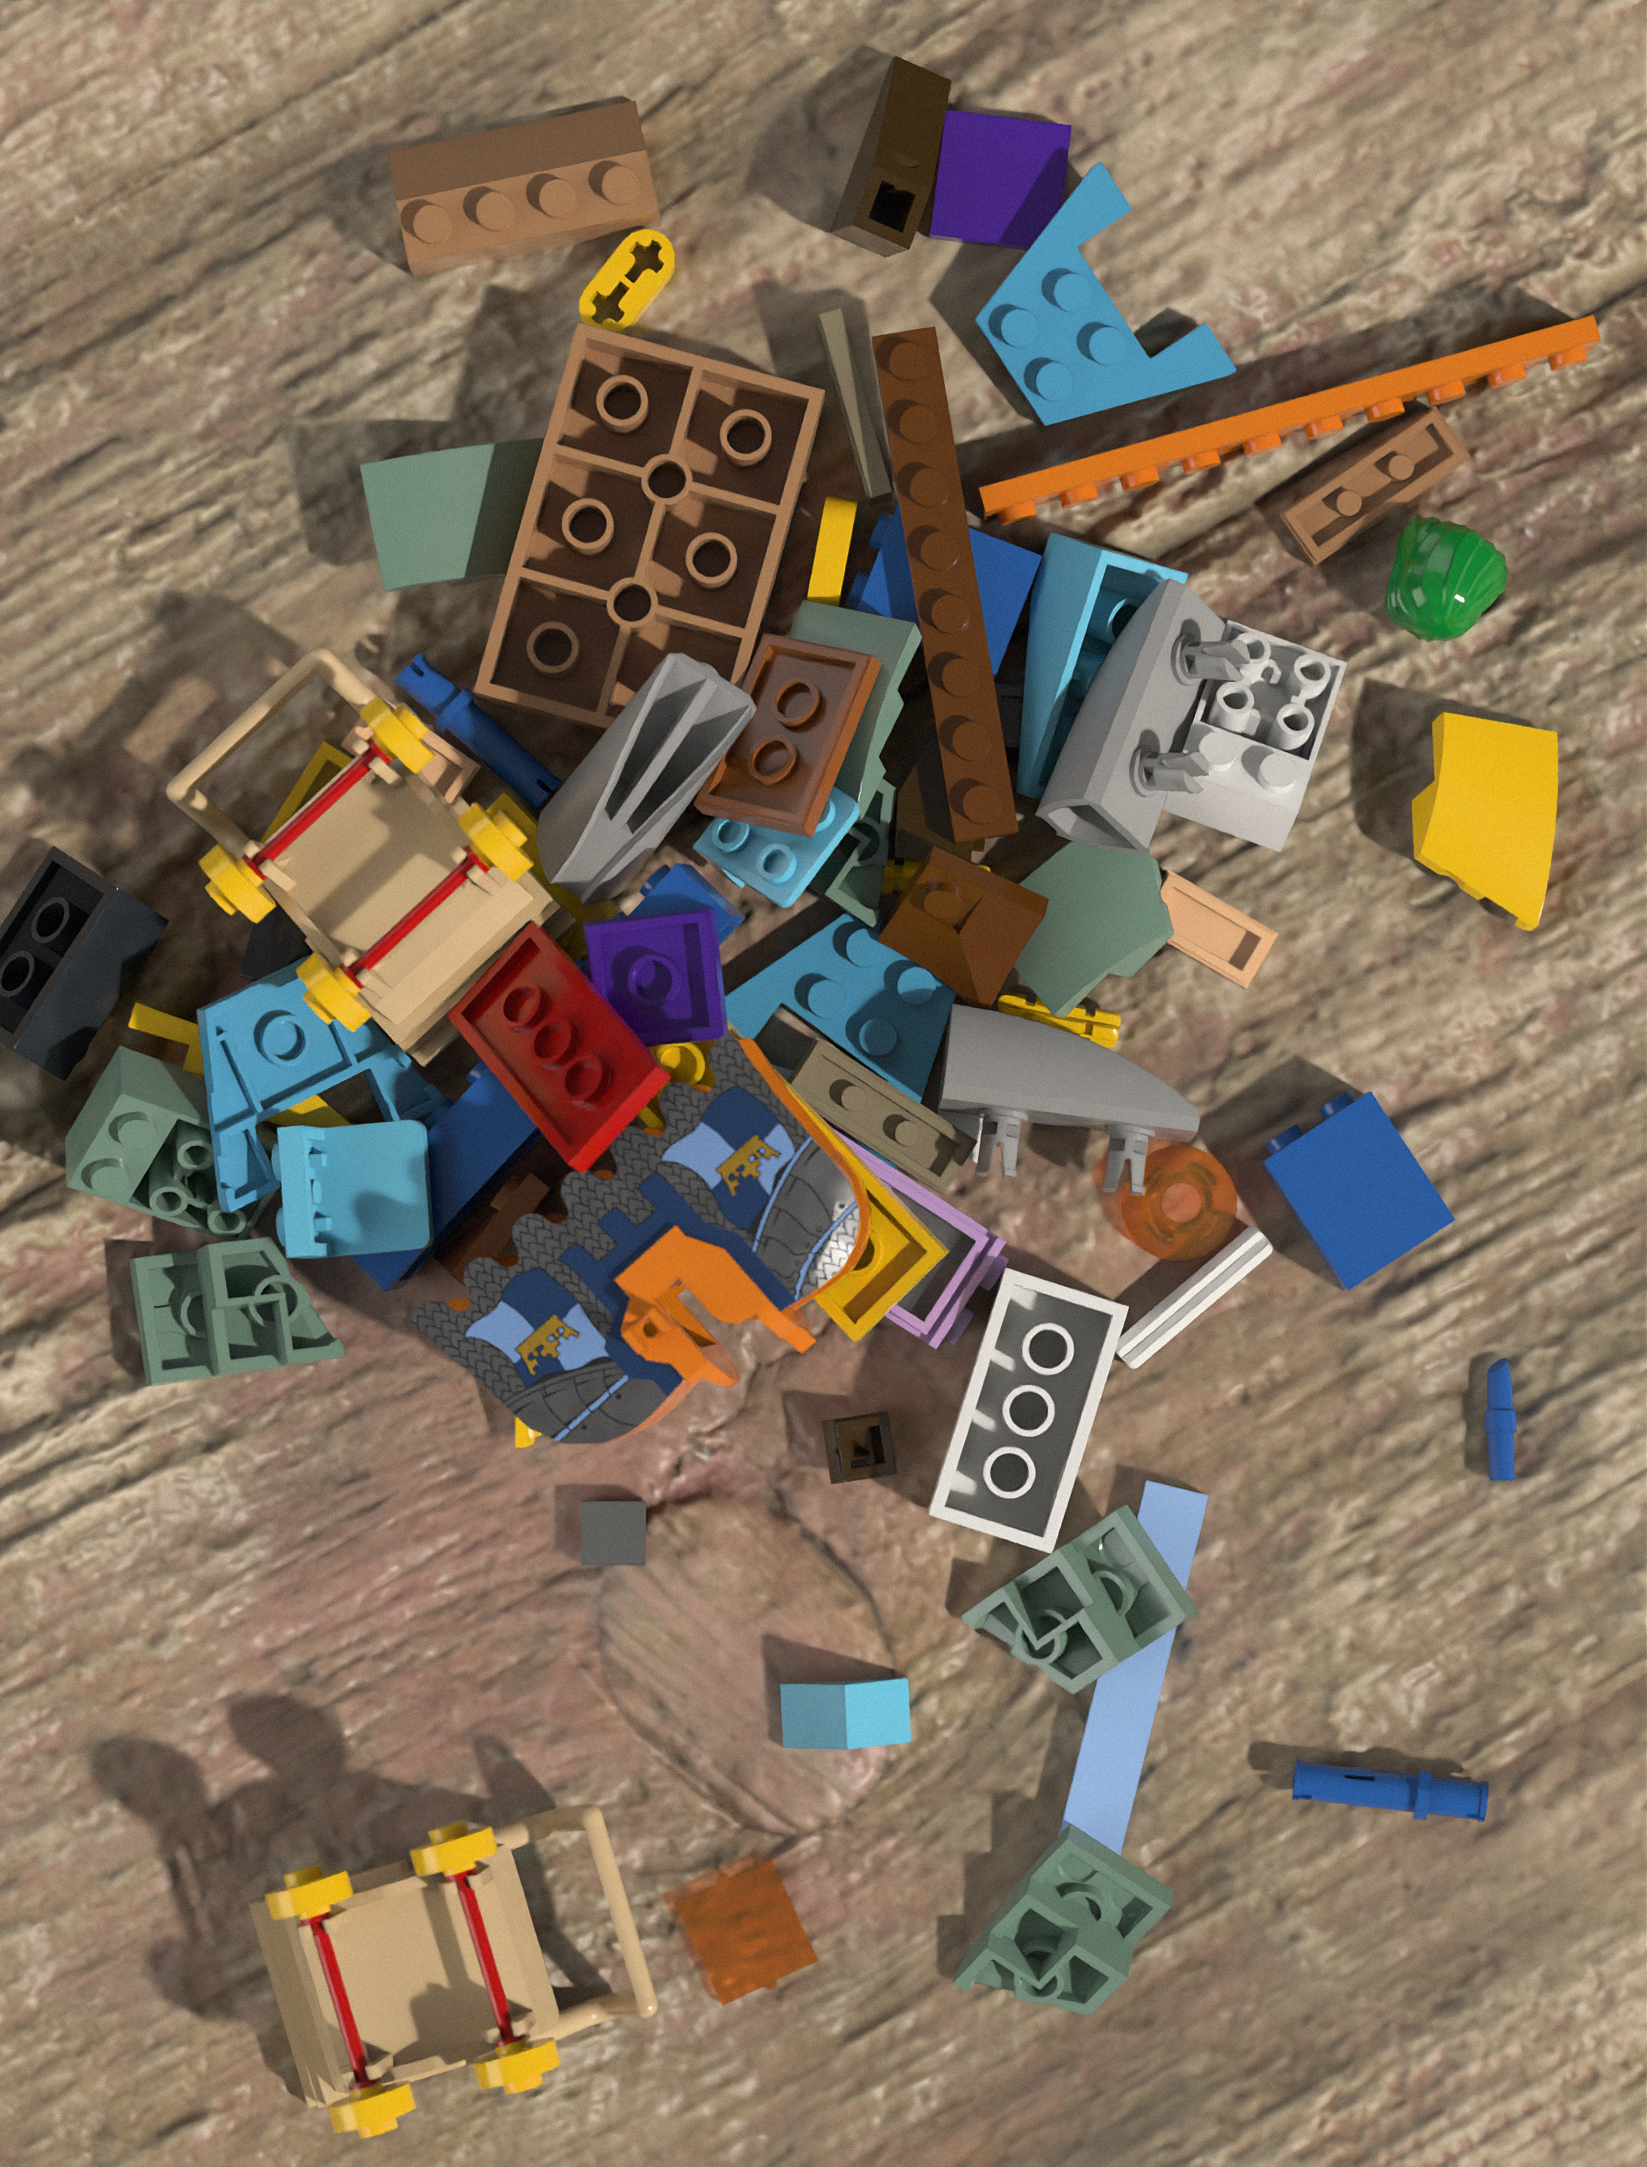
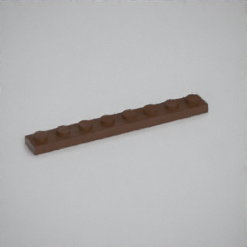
M933 326L872 336L877 377L919 631L922 636L921 643L954 843L959 844L1018 834L1019 830L936 328Z

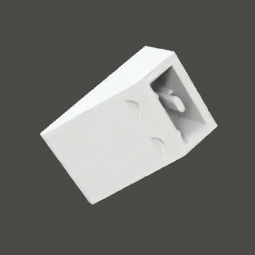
M1228 620L1220 641H1243L1249 651L1250 663L1233 665L1244 676L1241 681L1224 679L1206 680L1181 752H1200L1207 759L1209 775L1192 777L1204 790L1195 794L1168 791L1162 810L1281 852L1299 812L1347 662Z

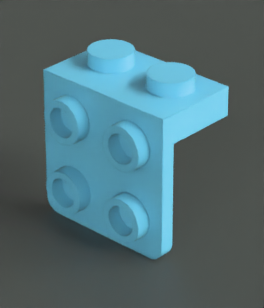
M833 786L813 838L715 817L693 848L724 878L742 889L746 884L779 907L786 908L796 902L860 814V807L850 796Z
M402 1120L328 1128L303 1125L277 1128L278 1143H275L272 1149V1168L276 1179L281 1182L283 1207L277 1212L276 1228L280 1243L286 1246V1258L318 1259L426 1249L432 1244L434 1228L427 1132L425 1126L420 1121Z

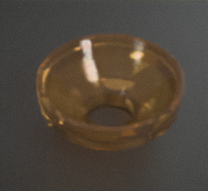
M1169 1146L1147 1155L1143 1181L1144 1195L1129 1196L1128 1177L1124 1183L1121 1195V1214L1125 1227L1132 1239L1144 1251L1157 1258L1176 1262L1204 1257L1215 1250L1227 1238L1234 1225L1237 1212V1194L1233 1181L1220 1162L1200 1149L1188 1146ZM1177 1183L1193 1187L1200 1197V1209L1197 1215L1185 1223L1171 1220L1162 1208V1198L1165 1191Z

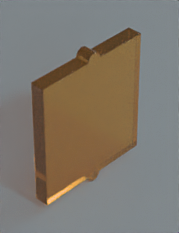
M771 1858L731 1877L727 1874H720L717 1877L716 1884L675 1902L722 2006L764 1986L772 1990L776 1987L778 1979L818 1961L816 1953Z

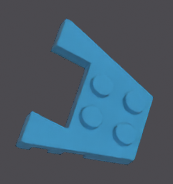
M1102 162L1090 168L1073 193L1056 212L1025 255L1022 256L974 318V322L1043 426L1226 377L1237 371L1206 322L1200 324L1149 358L1078 250L1079 245L1132 210Z
M846 912L725 996L727 1019L745 1038H752L754 1040L778 1007L784 1004L889 1084L920 1103L956 992L916 962L877 942L882 923L881 920L878 919L875 926L870 928ZM849 1135L850 1138L894 1169L897 1168L896 1165Z
M311 955L197 1010L218 1200L223 1212L231 1213L281 1188L255 1130L256 1124L362 1071L367 1078L386 1122L415 1120L435 1110L445 1101L440 1091L433 1084H428L410 1064L412 1060L397 1044H392L370 1018L355 1032H351L336 1018L328 1025L309 1007L302 998V995L308 988L301 981L295 970Z

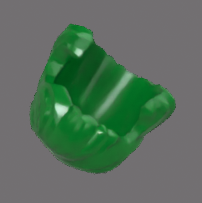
M1417 514L1412 517L1405 531L1402 530L1397 539L1396 558L1385 595V609L1388 617L1396 625L1414 635L1418 640L1447 642L1463 636L1476 624L1482 612L1495 601L1499 594L1505 591L1509 574L1505 555L1498 551L1493 543L1487 541L1481 534L1474 529H1469L1466 525L1456 524L1451 521L1441 522L1439 518L1433 516L1423 518Z

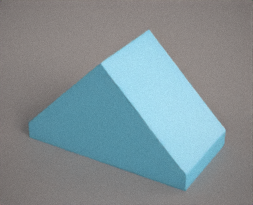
M908 1677L780 1683L783 1748L849 1750L911 1742Z

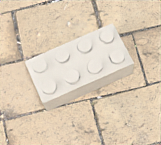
M1004 1268L927 1511L928 1515L1052 1554L1129 1306Z

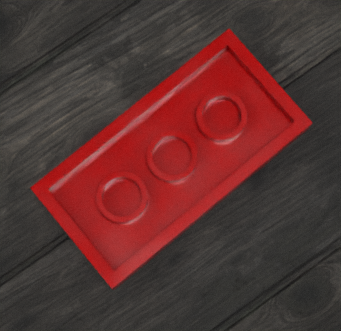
M533 920L446 1015L566 1163L581 1173H584L671 1078V1075L551 934Z

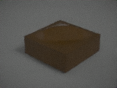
M888 1411L822 1421L831 1484L898 1474Z

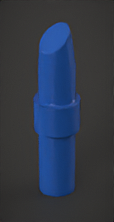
M1502 1358L1496 1361L1487 1372V1410L1484 1411L1485 1433H1488L1489 1481H1515L1514 1433H1517L1516 1410H1513V1388L1507 1358Z

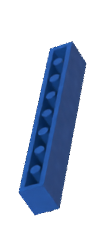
M676 863L672 869L666 864L661 866L646 880L639 891L645 898L628 916L622 911L611 920L715 908L720 946L746 917L692 865ZM580 958L576 959L574 963L590 980L588 960L584 963ZM483 1060L468 1074L466 1079L472 1085L455 1103L451 1098L447 1099L430 1114L424 1123V1126L429 1130L427 1133L434 1228L432 1244L426 1249L350 1256L384 1291L403 1288L544 1136Z

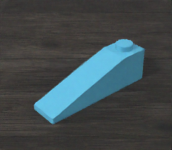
M1050 532L1031 593L1017 793L1042 799L1076 715L1117 638L1137 609L1160 583L1170 578L1185 584L1188 573L1093 543Z

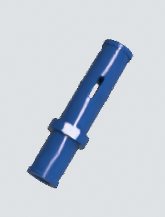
M422 652L419 653L411 661V666L407 665L395 679L394 683L398 687L401 686L436 718L433 725L438 730L444 733L448 729L528 802L534 811L538 810L545 802V799L549 798L563 781L558 777L556 778L473 702L476 697L474 693L468 688L461 691L432 665Z
M1296 1759L1292 1800L1299 1801V1799L1355 1807L1412 1812V1819L1426 1820L1427 1814L1484 1822L1487 1811L1489 1783L1483 1780L1477 1782L1431 1776V1770L1418 1768L1416 1774L1362 1767L1305 1762L1301 1759Z

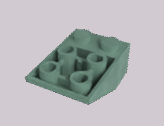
M119 1046L65 1137L67 1187L229 1242L246 1240L275 1192L273 1191L231 1213L223 1212L218 1200L206 1086L176 1065ZM261 1123L255 1125V1130L272 1165V1149L274 1144L278 1143V1135Z

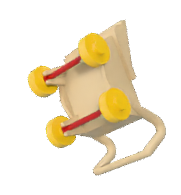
M317 646L301 658L168 783L166 794L176 806L219 842L199 860V865L212 880L205 886L211 897L231 916L239 909L251 921L258 923L276 906L273 898L261 885L263 884L298 927L306 934L305 942L314 953L295 971L308 988L302 995V998L309 1007L328 1025L336 1018L351 1032H355L372 1016L404 1052L412 1055L420 1065L426 1067L461 1035L446 1015L532 920L546 929L558 944L580 923L529 870L534 863L520 847L528 838L502 810L492 817L477 802L470 806L460 795L450 804L423 775L421 770L436 757L431 748L422 739L430 731L423 721L404 702L394 709L379 694L376 695L331 651L323 646ZM318 674L360 714L375 733L367 740L360 737L351 745L358 755L263 844L250 840L229 816L198 791L196 787Z
M585 1804L559 1807L519 1819L492 1830L491 1825L468 1830L466 1820L449 1823L428 1831L431 1842L409 1850L415 1869L413 1871L409 1870L406 1859L348 1875L347 1869L323 1873L321 1863L283 1874L285 1886L265 1893L264 1899L249 1903L308 2108L318 2106V2109L327 2107L334 2133L358 2129L360 2138H368L397 2128L396 2117L410 2112L417 2107L409 2082L462 2067L467 2064V2059L494 2050L496 2052L472 2062L480 2089L503 2086L505 2094L508 2095L534 2088L543 2083L541 2073L561 2065L555 2041L605 2021L617 2018H648L656 2013L658 2009L657 1997L601 1810L597 1806ZM586 1831L634 1992H615L598 1996L559 2011L511 1850L553 1835Z

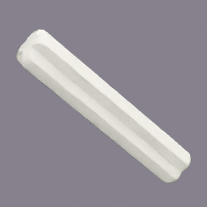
M1254 1226L1245 1229L1120 1336L1115 1351L1117 1355L1132 1369L1142 1365L1267 1258L1273 1250L1269 1240Z

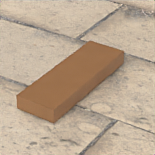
M1434 406L1278 513L1277 517L1314 568L1471 459V456L1439 410Z

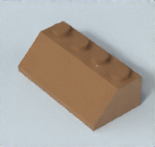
M636 101L388 151L395 201L408 264L414 277L661 226L660 213Z

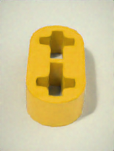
M641 229L632 232L623 240L584 289L579 299V314L583 324L623 335L631 330L670 281L675 271L676 258L672 243L664 234L656 230ZM653 245L660 248L658 261L662 269L656 273L647 268L634 283L631 282L628 276L636 266V259L632 251L638 247L647 252ZM621 286L627 290L618 305L619 311L623 315L620 321L616 322L610 318L604 320L602 324L594 321L597 315L596 307L592 303L594 299L599 296L601 299L608 301Z
M826 496L807 601L839 607L858 501Z

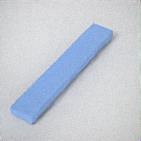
M1145 1480L1136 1518L1186 1591L1209 1495ZM1176 1627L1096 1680L1058 1836L1071 1823L1118 1855H1121Z

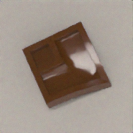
M933 846L881 923L877 942L899 952L931 972L952 988L971 1007L989 1010L1024 947L1044 919L1049 899Z
M531 1172L523 1182L513 1175L490 1204L496 1212L467 1234L440 1247L433 1254V1257L449 1271L453 1278L466 1287L464 1283V1270L468 1264L479 1257L495 1260L509 1241L513 1240V1226L517 1220L526 1214H536L552 1198L556 1190Z

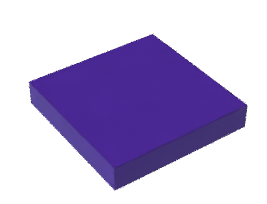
M946 110L930 239L1028 251L1062 206L1072 125Z
M715 908L584 923L590 981L646 1047L716 1040L723 1035H729Z

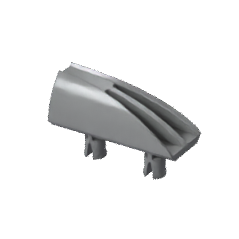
M1169 578L1153 590L1117 638L1089 688L1035 816L1047 821L1057 831L1056 835L1103 850L1144 856L1148 850L1168 791L1195 794L1204 790L1192 777L1209 775L1207 759L1200 752L1181 753L1206 680L1224 679L1241 681L1244 676L1233 665L1249 664L1250 655L1247 646L1241 640L1220 641L1226 624L1186 584Z
M669 653L540 813L536 832L537 848L540 862L549 884L556 883L581 899L582 905L608 900L625 890L638 875L756 712L757 708L749 694L720 677L711 665L697 662L684 653Z
M952 1004L943 1056L937 1111L977 1115V1117L983 1119L978 1163L975 1167L976 1175L987 1177L995 1149L1000 1147L1002 1179H1016L1017 1153L1020 1129L1023 1123L1030 1122L1102 1131L1110 1135L1105 1183H1103L1102 1190L1112 1194L1115 1192L1123 1165L1126 1163L1128 1165L1129 1196L1144 1195L1143 1181L1148 1140L1158 1138L1190 1143L1197 1134L1200 1115L1196 1106L1163 1079L1130 1059L1086 1038L1043 1023L1001 1012Z

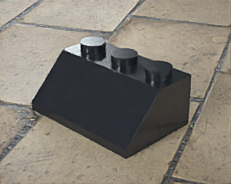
M52 846L0 926V1042L65 1082L76 1064L84 1058L89 1044L111 1010L121 1001L124 990L144 959L156 947L159 936L170 920L57 847Z

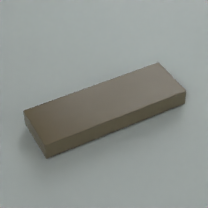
M841 308L820 313L819 318H817V330L866 504L869 503L870 506L892 501L891 485Z
M815 1037L787 1080L823 1119L940 1195L945 1194L978 1142L819 1037Z

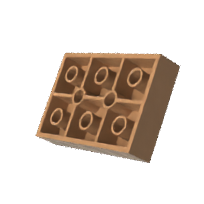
M577 322L473 691L477 699L604 735L669 653H684L697 662L711 665L720 677L741 689L756 651L825 404V390Z

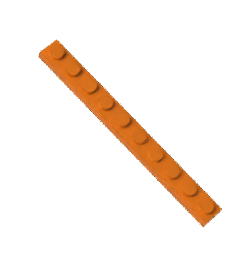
M1591 315L983 486L978 489L977 498L984 521L998 517L1001 526L1016 524L1036 517L1035 506L1060 500L1062 509L1072 508L1098 499L1096 489L1121 483L1124 492L1144 488L1160 481L1158 472L1181 465L1184 474L1201 472L1220 465V454L1241 448L1244 450L1245 457L1268 453L1282 447L1280 437L1302 431L1305 432L1307 440L1325 437L1344 429L1341 420L1366 414L1368 423L1382 421L1404 413L1403 403L1427 396L1430 406L1446 403L1465 396V385L1487 379L1490 388L1510 385L1527 378L1526 368L1547 362L1550 364L1551 371L1567 369L1588 361L1586 351L1593 350L1601 340L1595 317Z

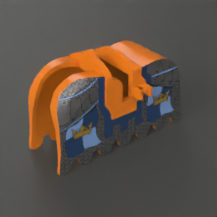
M732 1034L723 1035L713 1044L708 1055V1063L716 1077L713 1088L701 1084L690 1086L682 1082H674L666 1086L659 1098V1107L667 1121L666 1129L663 1131L655 1127L640 1129L639 1127L626 1126L610 1144V1151L618 1165L616 1174L611 1170H598L594 1173L586 1170L584 1173L575 1170L569 1173L562 1182L561 1194L569 1209L568 1216L564 1213H549L544 1217L540 1214H526L520 1217L513 1226L512 1235L520 1252V1258L503 1255L495 1260L479 1257L471 1261L464 1270V1283L471 1295V1300L468 1298H455L447 1303L443 1301H429L412 1313L410 1323L418 1331L461 1364L529 1429L563 1444H604L653 1426L675 1409L697 1383L710 1381L726 1388L735 1386L740 1381L741 1376L732 1357L701 1323V1320L691 1308L679 1298V1295L687 1288L712 1316L723 1323L740 1324L747 1319L761 1320L772 1332L791 1343L801 1354L817 1341L809 1331L808 1323L799 1307L835 1286L856 1267L867 1246L872 1225V1208L865 1184L854 1167L787 1089L752 1038H743L738 1041Z

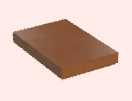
M763 632L741 687L742 691L749 694L757 710L700 788L694 805L702 814L813 838L882 664L871 654Z

